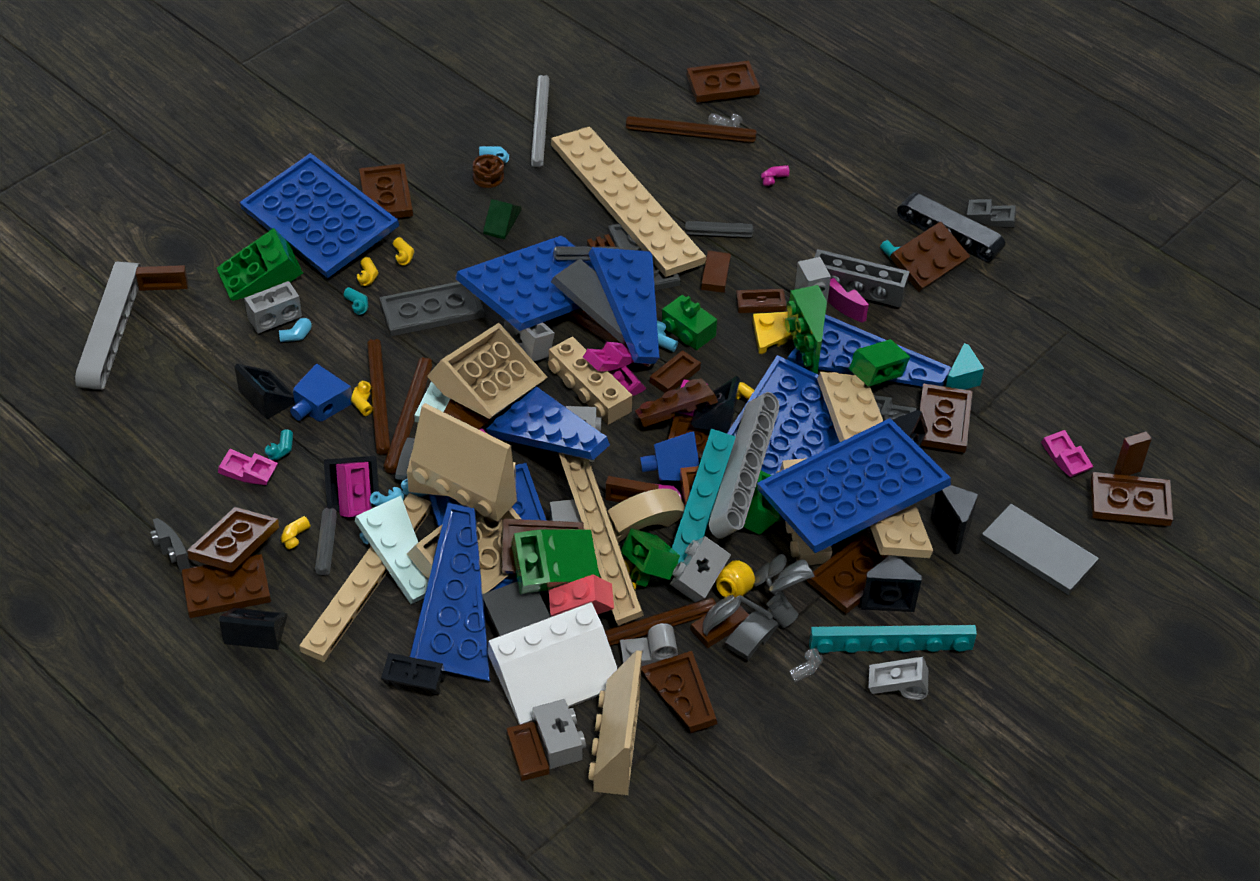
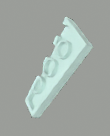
M396 497L357 515L355 523L410 604L423 599L429 579L421 573L407 555L418 543L402 497Z

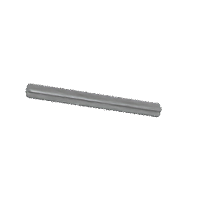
M540 75L537 80L531 165L539 168L543 166L549 93V77L547 75Z

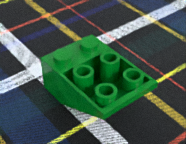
M275 228L216 267L232 301L254 295L288 281L291 282L303 274L289 243Z
M819 285L791 290L790 300L787 302L788 317L785 319V328L788 333L791 332L794 346L802 354L804 366L816 374L818 373L827 300Z
M541 529L514 533L511 546L520 594L550 590L593 574L600 577L591 530Z

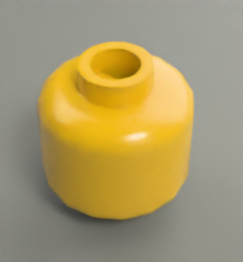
M737 560L723 567L715 582L722 596L733 595L736 598L739 595H746L753 588L755 575L750 566Z

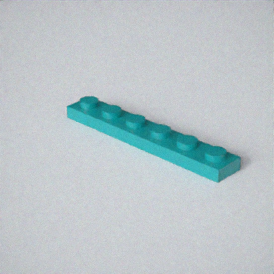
M714 429L710 431L672 549L680 555L678 563L685 560L687 556L685 550L693 540L697 541L704 537L736 436Z
M975 625L811 627L809 648L810 652L821 653L832 651H847L850 653L857 651L973 650L977 632Z

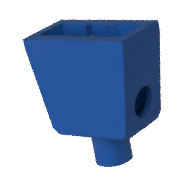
M316 364L294 387L295 406L290 409V412L298 421L309 415L318 422H322L352 404L351 386Z
M694 432L654 444L655 455L640 457L642 472L657 470L659 480L681 481V468L699 466Z

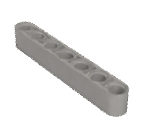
M118 261L114 263L76 370L75 382L77 388L99 390L105 388L139 289L136 268L142 267L140 263Z
M766 392L753 399L745 407L709 520L710 531L717 538L722 539L742 529L745 524L780 407L777 397L771 392Z

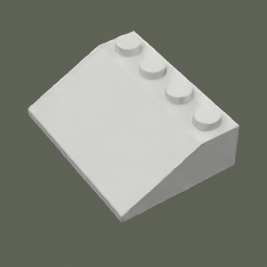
M592 602L489 640L488 656L519 725L533 722L532 707L565 699L569 708L599 696L600 690H606L607 679L617 670L603 625Z

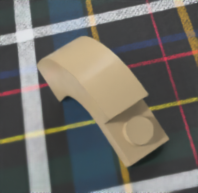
M655 489L620 502L609 509L608 513L619 543L628 536L631 528L639 530L655 524L669 527L682 518L685 506L677 491Z

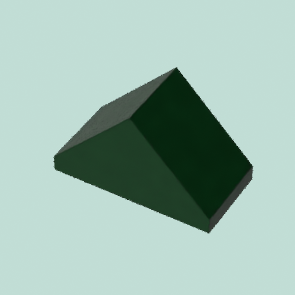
M491 199L483 234L505 240L522 207Z

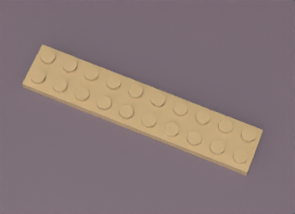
M591 127L551 138V146L615 220L621 224L622 228L642 251L651 252L653 263L665 277L706 263L704 253Z
M820 372L817 380L839 442L883 422L870 386L868 387L856 375ZM916 504L870 526L880 555L931 557L933 548Z

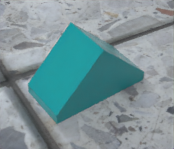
M963 344L948 375L946 387L965 390L981 385L984 368L968 344Z

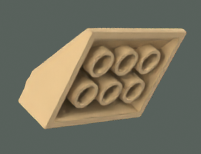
M500 323L441 359L427 376L443 395L489 419L548 378Z
M424 403L421 407L411 455L413 478L421 484H426L436 489L440 494L457 500L461 505L474 508L481 515L498 521L517 502L511 445Z
M512 507L498 521L488 516L485 517L475 510L483 594L489 592L510 575L501 574L503 519H521ZM442 525L417 543L407 553L421 573L428 579Z
M636 650L607 679L606 690H600L599 707L603 708L602 714H597L595 731H600L599 738L593 739L592 755L597 757L596 763L590 762L589 780H594V792L628 795L640 701L642 651Z

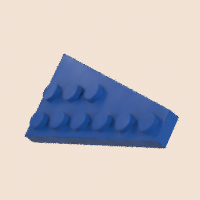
M592 247L588 255L634 363L655 364L659 359L653 256L651 252Z
M825 314L818 369L855 375L849 370L854 352L859 348L886 340ZM898 345L910 356L903 376L888 381L922 387L923 383L937 386L945 384L952 367ZM794 348L787 360L805 367L800 350Z
M538 387L531 390L520 401L512 404L507 412L497 417L494 423L486 428L488 434L497 439L594 460L610 446L607 436Z
M448 503L410 657L443 663L445 672L490 682L476 513L474 508Z

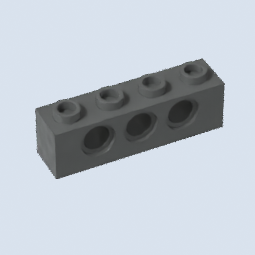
M817 249L814 258L820 257L831 275V279L835 278L846 292L856 290L864 299L901 308L910 271Z

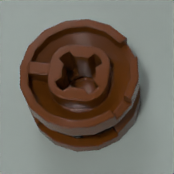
M489 154L475 158L473 161L474 183L483 188H493L500 185L504 180V162L502 159Z

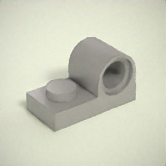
M657 624L649 629L648 637L620 640L622 664L636 650L642 651L641 666L678 655L673 627L669 624Z
M923 657L873 664L869 667L868 688L872 694L900 690L901 694L907 699L921 700L928 695L929 670Z

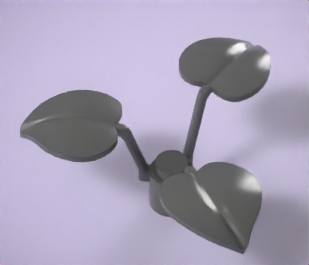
M780 554L772 559L771 562L761 566L754 573L755 582L753 587L759 586L766 581L769 591L774 594V597L767 603L768 611L739 595L735 598L733 595H729L717 602L707 612L703 621L704 634L707 636L713 627L731 616L738 609L741 602L764 614L769 620L774 617L781 627H786L793 623L798 617V612L787 600L783 589L815 577L807 561L803 559L798 560L783 570L787 559L784 554ZM780 573L778 579L772 583L771 577Z

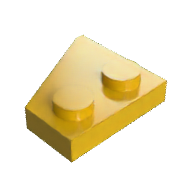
M788 312L753 314L752 321L759 354L765 353L767 348L774 344L781 346L788 340L793 339L791 332L788 333L785 328V319L788 317Z

